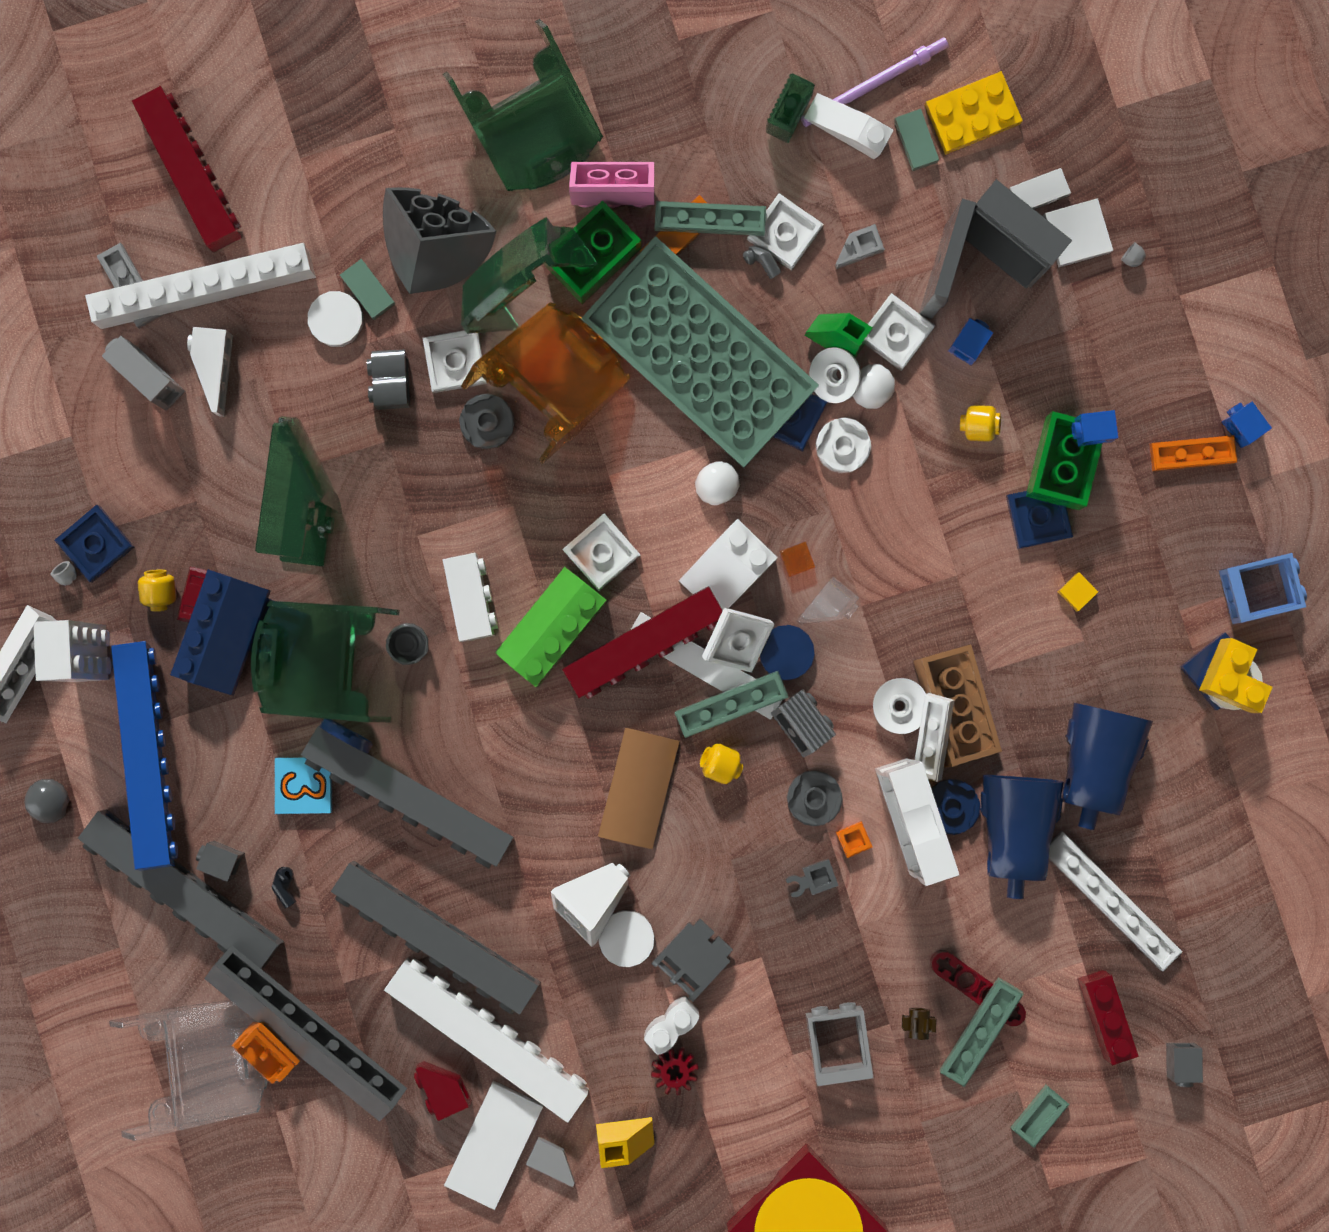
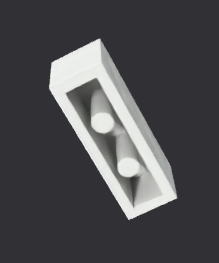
M477 553L442 559L459 642L495 636L493 629H498L495 612L490 613L488 602H492L490 586L484 585L482 575L487 574L484 558L479 559Z

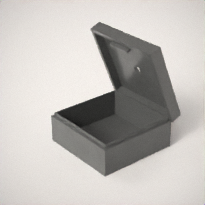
M996 179L977 203L962 198L947 221L919 314L924 318L932 320L939 309L943 308L948 302L965 240L1026 289L1028 287L1031 288L1043 276L1072 240Z

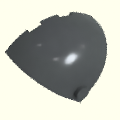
M386 188L383 201L385 242L392 265L409 294L450 287L467 278L486 259L493 246L496 230L475 210L470 213L459 207V201L439 193L436 198L420 194L421 189Z

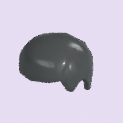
M399 624L388 634L386 650L392 660L402 665L416 664L428 653V637L424 630L416 624Z
M41 779L29 787L25 795L24 804L26 811L32 818L41 823H55L66 815V808L70 799L62 784L53 779Z

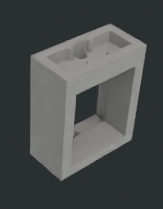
M124 337L115 338L106 346V352L102 357L149 401L167 411L185 392L179 384L139 347Z
M855 1002L843 1003L839 1005V1009L828 1010L827 1006L812 1008L811 1013H805L814 1077L817 1086L873 1078L865 1016L861 1005L856 1006ZM855 1017L862 1062L821 1068L815 1022Z

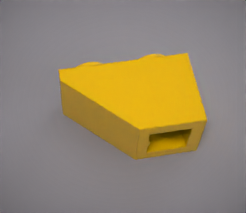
M652 1117L596 1124L601 1168L629 1165L654 1145Z

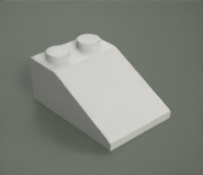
M737 519L683 575L679 582L692 594L710 586L721 608L729 609L778 557Z

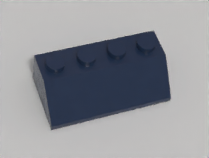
M208 569L170 675L195 685L234 696L271 590Z

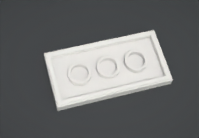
M493 1081L444 1186L495 1210L544 1105Z

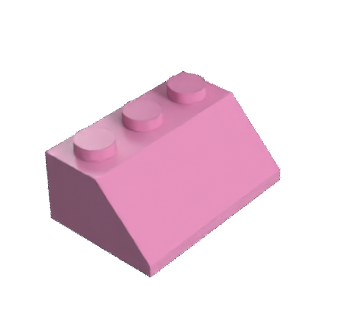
M571 162L569 183L571 205L587 208L598 205L602 200L612 208L619 207L620 205H633L639 208L654 205V162Z

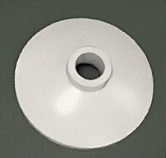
M827 348L819 352L813 359L809 371V376L819 384V387L814 392L821 399L829 403H840L850 399L860 384V368L856 359L850 352L841 348ZM837 370L841 372V379H838L836 375Z
M896 678L887 681L877 690L874 696L873 712L876 720L884 729L892 733L906 734L913 732L920 727L925 691L919 684L910 679ZM899 700L904 703L902 711H897L894 706Z

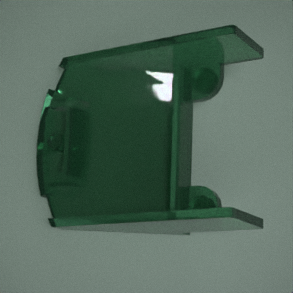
M540 19L534 22L547 47L537 52L533 58L532 65L539 80L491 107L486 96L478 90H471L461 95L448 72L442 74L507 191L533 190L564 178L571 173V162H585L598 141L600 142L603 138L548 26Z
M545 217L519 234L482 264L464 283L462 289L461 325L466 333L516 330L519 326L505 306L536 282L532 271L544 263H547L549 267L593 268L598 263L574 228L553 226L549 219Z
M280 416L278 423L274 422L272 425L255 551L257 553L280 556V561L323 567L328 534H332L334 529V517H331V513L342 514L341 503L300 419L297 417Z
M270 601L267 606L270 608L264 620H260L258 623L251 655L252 685L254 692H258L262 706L259 707L261 713L358 722L391 723V717L368 715L369 704L367 697L361 692L351 691L356 635H367L373 630L376 614L399 616L400 610Z

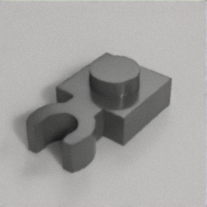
M829 859L803 867L804 876L802 877L791 875L785 879L787 883L793 881L799 883L798 890L790 893L792 897L801 896L807 888L810 889L812 895L839 886Z

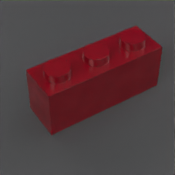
M1101 970L1077 978L1103 1058L1113 1066L1139 1057L1112 975L1105 970Z

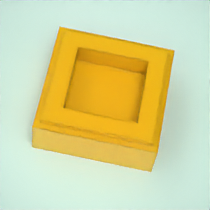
M1080 572L1076 573L1057 591L1076 612L1083 608L1098 593Z

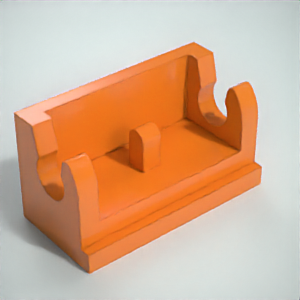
M252 1022L231 1045L271 1084L276 1080L281 1082L295 1065L300 1062L282 1042L262 1023Z

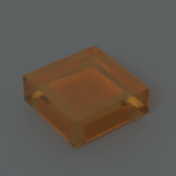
M806 541L779 551L788 577L815 568Z

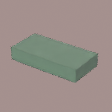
M918 109L895 117L894 122L912 171L938 163L939 157L922 110Z
M362 259L340 274L341 278L373 320L395 305L393 299Z
M1045 1084L1010 1128L1034 1148L1070 1104Z

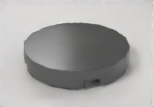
M492 394L477 395L465 404L459 418L460 429L466 440L475 447L485 450L498 448L505 444L511 437L515 426L514 414L508 403Z
M816 770L803 772L795 777L788 788L786 797L788 808L794 818L810 826H820L832 821L839 813L843 801L841 788L836 780L827 773Z

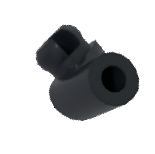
M289 867L279 868L275 873L272 883V891L284 909L297 902L289 890L294 876L293 870Z

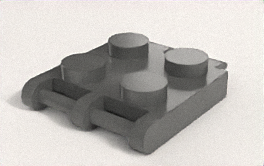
M701 919L694 925L688 922L651 963L654 967H660L671 978L670 982L673 985L677 983L689 995L688 999L692 1002L729 964L730 959L727 956L733 951L719 936L713 942L709 941L708 939L715 932ZM664 960L665 962H667L676 971V973L674 974L661 961ZM680 978H684L695 990L692 991Z

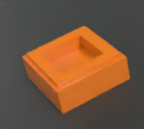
M862 821L836 831L846 858L873 848Z

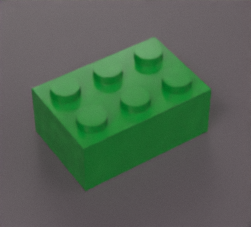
M602 200L542 259L544 266L583 305L642 249L641 239Z
M1054 411L1045 417L1026 497L1075 510H1081L1087 506L1102 444L1078 446L1077 439H1074L1072 436V423L1075 422L1074 419L1076 417Z

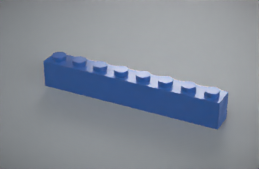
M146 641L111 645L135 870L142 871L175 866L174 859L178 858V847L176 841L172 842L171 831L175 830V820L173 813L169 814L168 803L172 802V792L170 785L166 786L165 775L169 774V765L167 758H163L162 747L166 746L164 730H160L159 719H163L161 703H157L156 692L160 691L158 675L153 673V665L157 664L156 651Z

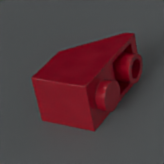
M425 1061L417 1065L415 1068L416 1073H414L416 1084L419 1089H424L428 1098L425 1099L426 1107L430 1115L435 1114L437 1121L469 1108L472 1100L461 1075Z

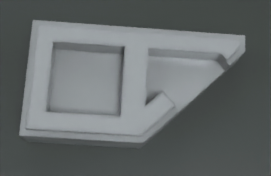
M875 224L849 233L835 264L836 269L884 252L885 249Z
M538 1137L526 1165L571 1187L575 1184L564 1149Z

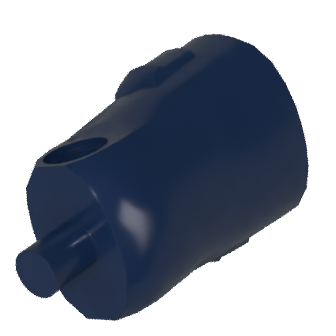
M1074 703L1072 717L1068 721L1067 734L1065 735L1066 741L1069 744V756L1062 799L1065 803L1082 807L1078 823L1079 827L1095 830L1099 811L1115 815L1121 814L1130 780L1138 761L1144 757L1153 721Z
M983 775L980 811L986 818L987 875L1008 879L1007 898L1024 899L1025 880L1045 881L1047 878L1050 843L1055 824L1061 818L1060 814L1063 804L1061 796L1064 781L1031 777Z

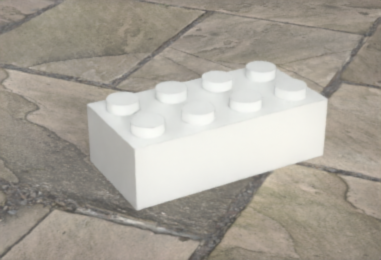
M72 620L33 622L36 681L85 682L108 680V674L111 673L112 666L110 658L107 657L110 633L106 630V625Z

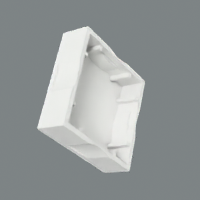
M906 758L875 768L909 874L914 878H918L925 886L959 876V871L923 762Z

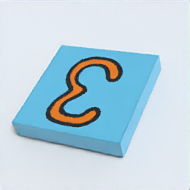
M305 757L275 758V814L332 813V779L329 778L331 772L324 768H321L318 772L304 764L307 760Z

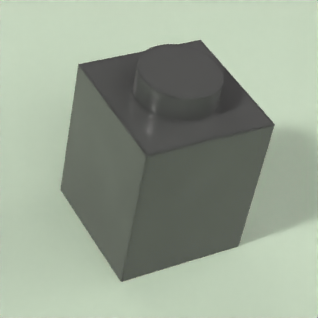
M216 841L208 842L206 846L202 845L198 851L196 861H199L196 869L228 882L235 878L244 852Z
M1166 1043L1167 1077L1176 1083V1086L1193 1087V1083H1203L1202 1048L1195 1043Z

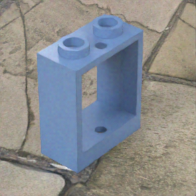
M1293 553L1219 570L1232 624L1306 607L1307 593L1304 586L1300 584L1298 576L1300 566L1297 559L1293 557ZM1278 564L1288 604L1250 613L1240 572Z

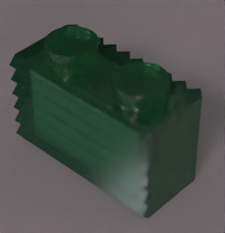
M793 73L789 74V78L786 84H784V88L781 94H779V98L776 104H774L769 118H767L765 128L767 134L789 143L813 95L815 85L812 82Z

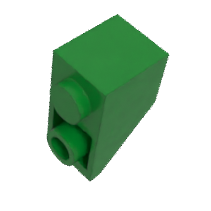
M850 313L819 314L804 336L825 349L841 348L850 352L856 358L864 347L873 327Z

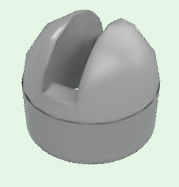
M1134 242L1125 252L1121 261L1128 266L1137 267L1145 261V250Z
M69 561L60 563L51 572L54 580L65 586L70 585L77 576L75 568Z

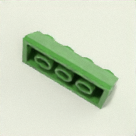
M564 567L495 653L532 685L539 687L608 601Z

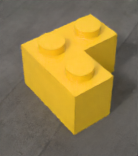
M1226 638L1220 640L1199 691L1249 713H1262L1273 687L1247 676L1258 649L1233 638Z

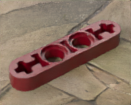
M939 950L931 956V969L939 977L981 1005L983 1002L982 993L986 989H991L993 986L992 982L948 951ZM946 957H949L947 962L955 969L958 964L961 965L954 972L952 979H949L952 973L946 968L938 970L940 965L937 963V960L939 958L944 960ZM965 972L971 973L974 977L973 984L967 988L961 987L959 984V977ZM1020 1002L1016 1008L1018 1016L1016 1018L1011 1016L1005 1024L1018 1026L1024 1022L1026 1011Z

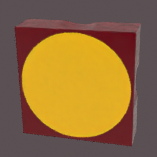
M807 1143L777 1172L766 1188L755 1194L727 1222L728 1232H889L886 1224L858 1195L848 1190L840 1182L835 1172Z

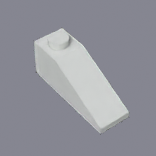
M818 93L803 118L873 159L881 154L893 132V129L871 116Z
M193 327L192 335L188 336V351H190V356L211 412L217 416L224 417L233 335L227 330Z

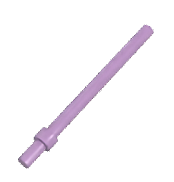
M943 37L927 47L921 46L913 51V55L832 100L846 105L918 64L922 66L929 62L932 56L949 47L947 40ZM804 116L801 117V121L805 127L812 124L807 120L803 119Z

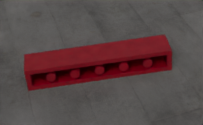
M159 86L132 100L205 245L214 253L241 239L242 236L238 230L242 227L234 212L229 213L226 207L229 204V200L222 188L217 190L213 182L217 180V177L209 164L204 165L201 157L205 154L198 141L191 140L188 133L192 132V129L184 116L180 118L176 111L180 106L173 93L167 94Z
M707 586L565 666L562 670L578 698L585 695L589 699L602 691L600 686L610 682L612 686L625 679L624 673L634 668L635 672L648 666L650 664L648 659L658 654L662 658L673 652L674 644L683 641L685 645L699 637L697 632L707 627L708 631L714 629L723 609L710 586Z

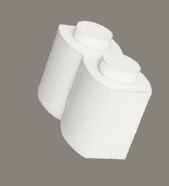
M686 996L676 999L670 1004L665 1015L655 1018L648 1025L644 1033V1041L657 1055L667 1052L675 1044L679 1035L689 1032L696 1025L699 1019V1010Z

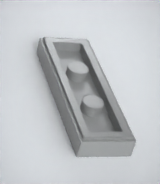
M122 243L97 255L114 288L143 281ZM162 315L136 319L134 323L136 327L141 328Z

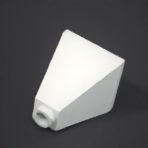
M610 863L555 887L551 891L553 908L593 947L628 886L630 874L621 864L615 866L613 863Z

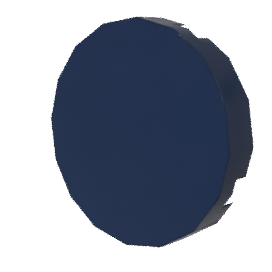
M792 625L777 626L772 629L760 654V662L769 674L778 671L782 680L796 679L805 674L811 667L815 655L814 644L809 635L799 627Z
M328 717L324 718L319 725L326 732L364 753L369 754L373 746L372 742Z
M947 779L939 781L931 787L946 834H961L975 825L979 818L981 805L977 794L970 785L961 780Z

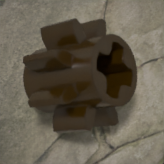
M909 1008V1015H902L903 1031H908V1038L928 1040L929 1032L936 1033L937 1019L935 1016H930V1009Z

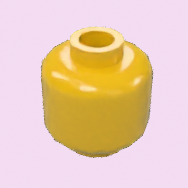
M972 405L968 407L966 415H961L960 431H965L966 438L969 441L989 442L994 440L995 435H1000L1001 413H997L993 406Z
M167 570L145 571L144 576L138 580L139 601L142 605L150 607L151 611L167 610V605L176 601L175 578L167 574Z
M714 744L712 747H707L700 759V767L704 776L721 784H728L733 779H738L743 770L739 752L722 744Z

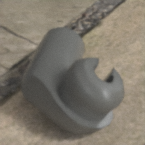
M750 246L749 250L745 251L742 255L745 262L749 265L754 264L756 261L760 263L770 279L781 273L771 253L762 248Z

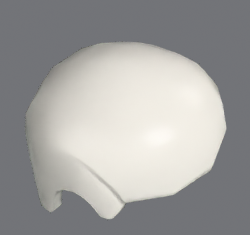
M869 364L860 370V384L853 398L857 404L866 409L880 408L895 392V379L884 366Z
M721 461L708 464L697 476L695 481L696 493L702 501L711 505L725 503L736 495L740 487L739 475L734 467L728 463Z

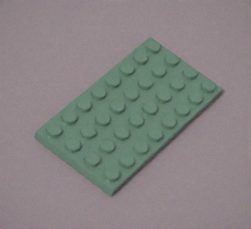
M656 236L581 318L585 324L743 468L748 465L819 387L818 383Z

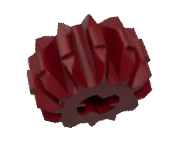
M672 1046L668 1050V1056L665 1053L658 1055L662 1061H652V1066L657 1069L651 1072V1077L659 1078L655 1083L657 1088H661L666 1084L665 1094L669 1095L671 1088H675L676 1095L678 1096L681 1095V1086L687 1091L691 1090L689 1081L696 1082L698 1076L692 1072L699 1068L697 1063H690L694 1059L692 1053L683 1057L685 1048L680 1047L678 1054H674ZM673 1065H678L681 1074L677 1072L676 1076L670 1075L669 1067L673 1069Z

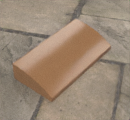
M971 644L913 660L920 686L926 694L932 693L954 700L944 767H953L1002 752Z
M625 728L598 837L639 847L653 848L680 741Z

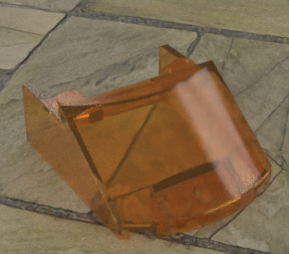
M552 302L478 359L461 385L466 390L481 377L487 383L497 388L511 383L549 420L544 427V434L550 444L538 460L541 464L545 463L569 440L572 441L630 379L629 373L625 375L620 364L622 360L620 355L582 321V317L572 311L567 314L554 308L556 304Z

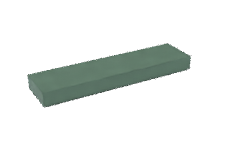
M656 201L655 231L765 235L766 206Z
M775 671L675 711V715L684 737L687 738L786 699L788 694L779 672Z
M998 977L943 1063L940 1073L965 1087L1024 995L1023 991Z

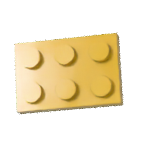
M1002 71L926 101L924 105L945 155L1018 126L1023 121Z

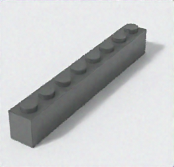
M319 726L301 753V756L307 759L304 763L318 772L321 768L331 772L329 778L341 785H344L346 781L356 786L353 792L367 800L370 795L380 800L378 803L379 807L390 813L394 809L404 814L402 820L417 827L418 823L428 827L427 834L439 841L443 837L453 842L450 847L464 855L467 850L477 855L475 861L488 869L491 865L496 867L499 865L514 838L369 754L336 738Z
M107 809L97 811L77 838L84 843L83 848L93 855L99 854L106 859L105 864L109 868L126 874L128 876L127 880L137 888L143 887L151 893L150 898L160 905L166 904L173 909L172 914L176 918L184 922L188 920L196 926L195 931L204 938L210 937L218 943L217 947L225 953L232 945L260 969H264L284 942L175 860V866L142 871L135 870L130 826Z
M352 861L347 865L331 890L336 895L335 900L346 907L352 905L360 910L358 914L363 919L369 922L375 920L383 925L382 930L394 938L397 935L407 941L405 945L417 953L423 951L430 956L429 961L439 968L446 966L453 971V977L465 984L469 981L477 987L476 991L487 999H490L492 996L501 1002L499 1006L510 1014L516 1012L520 1015L539 986V980L356 861Z
M232 945L204 978L255 1021L262 1023L277 1039L379 1122L394 1108L407 1090L403 1084Z

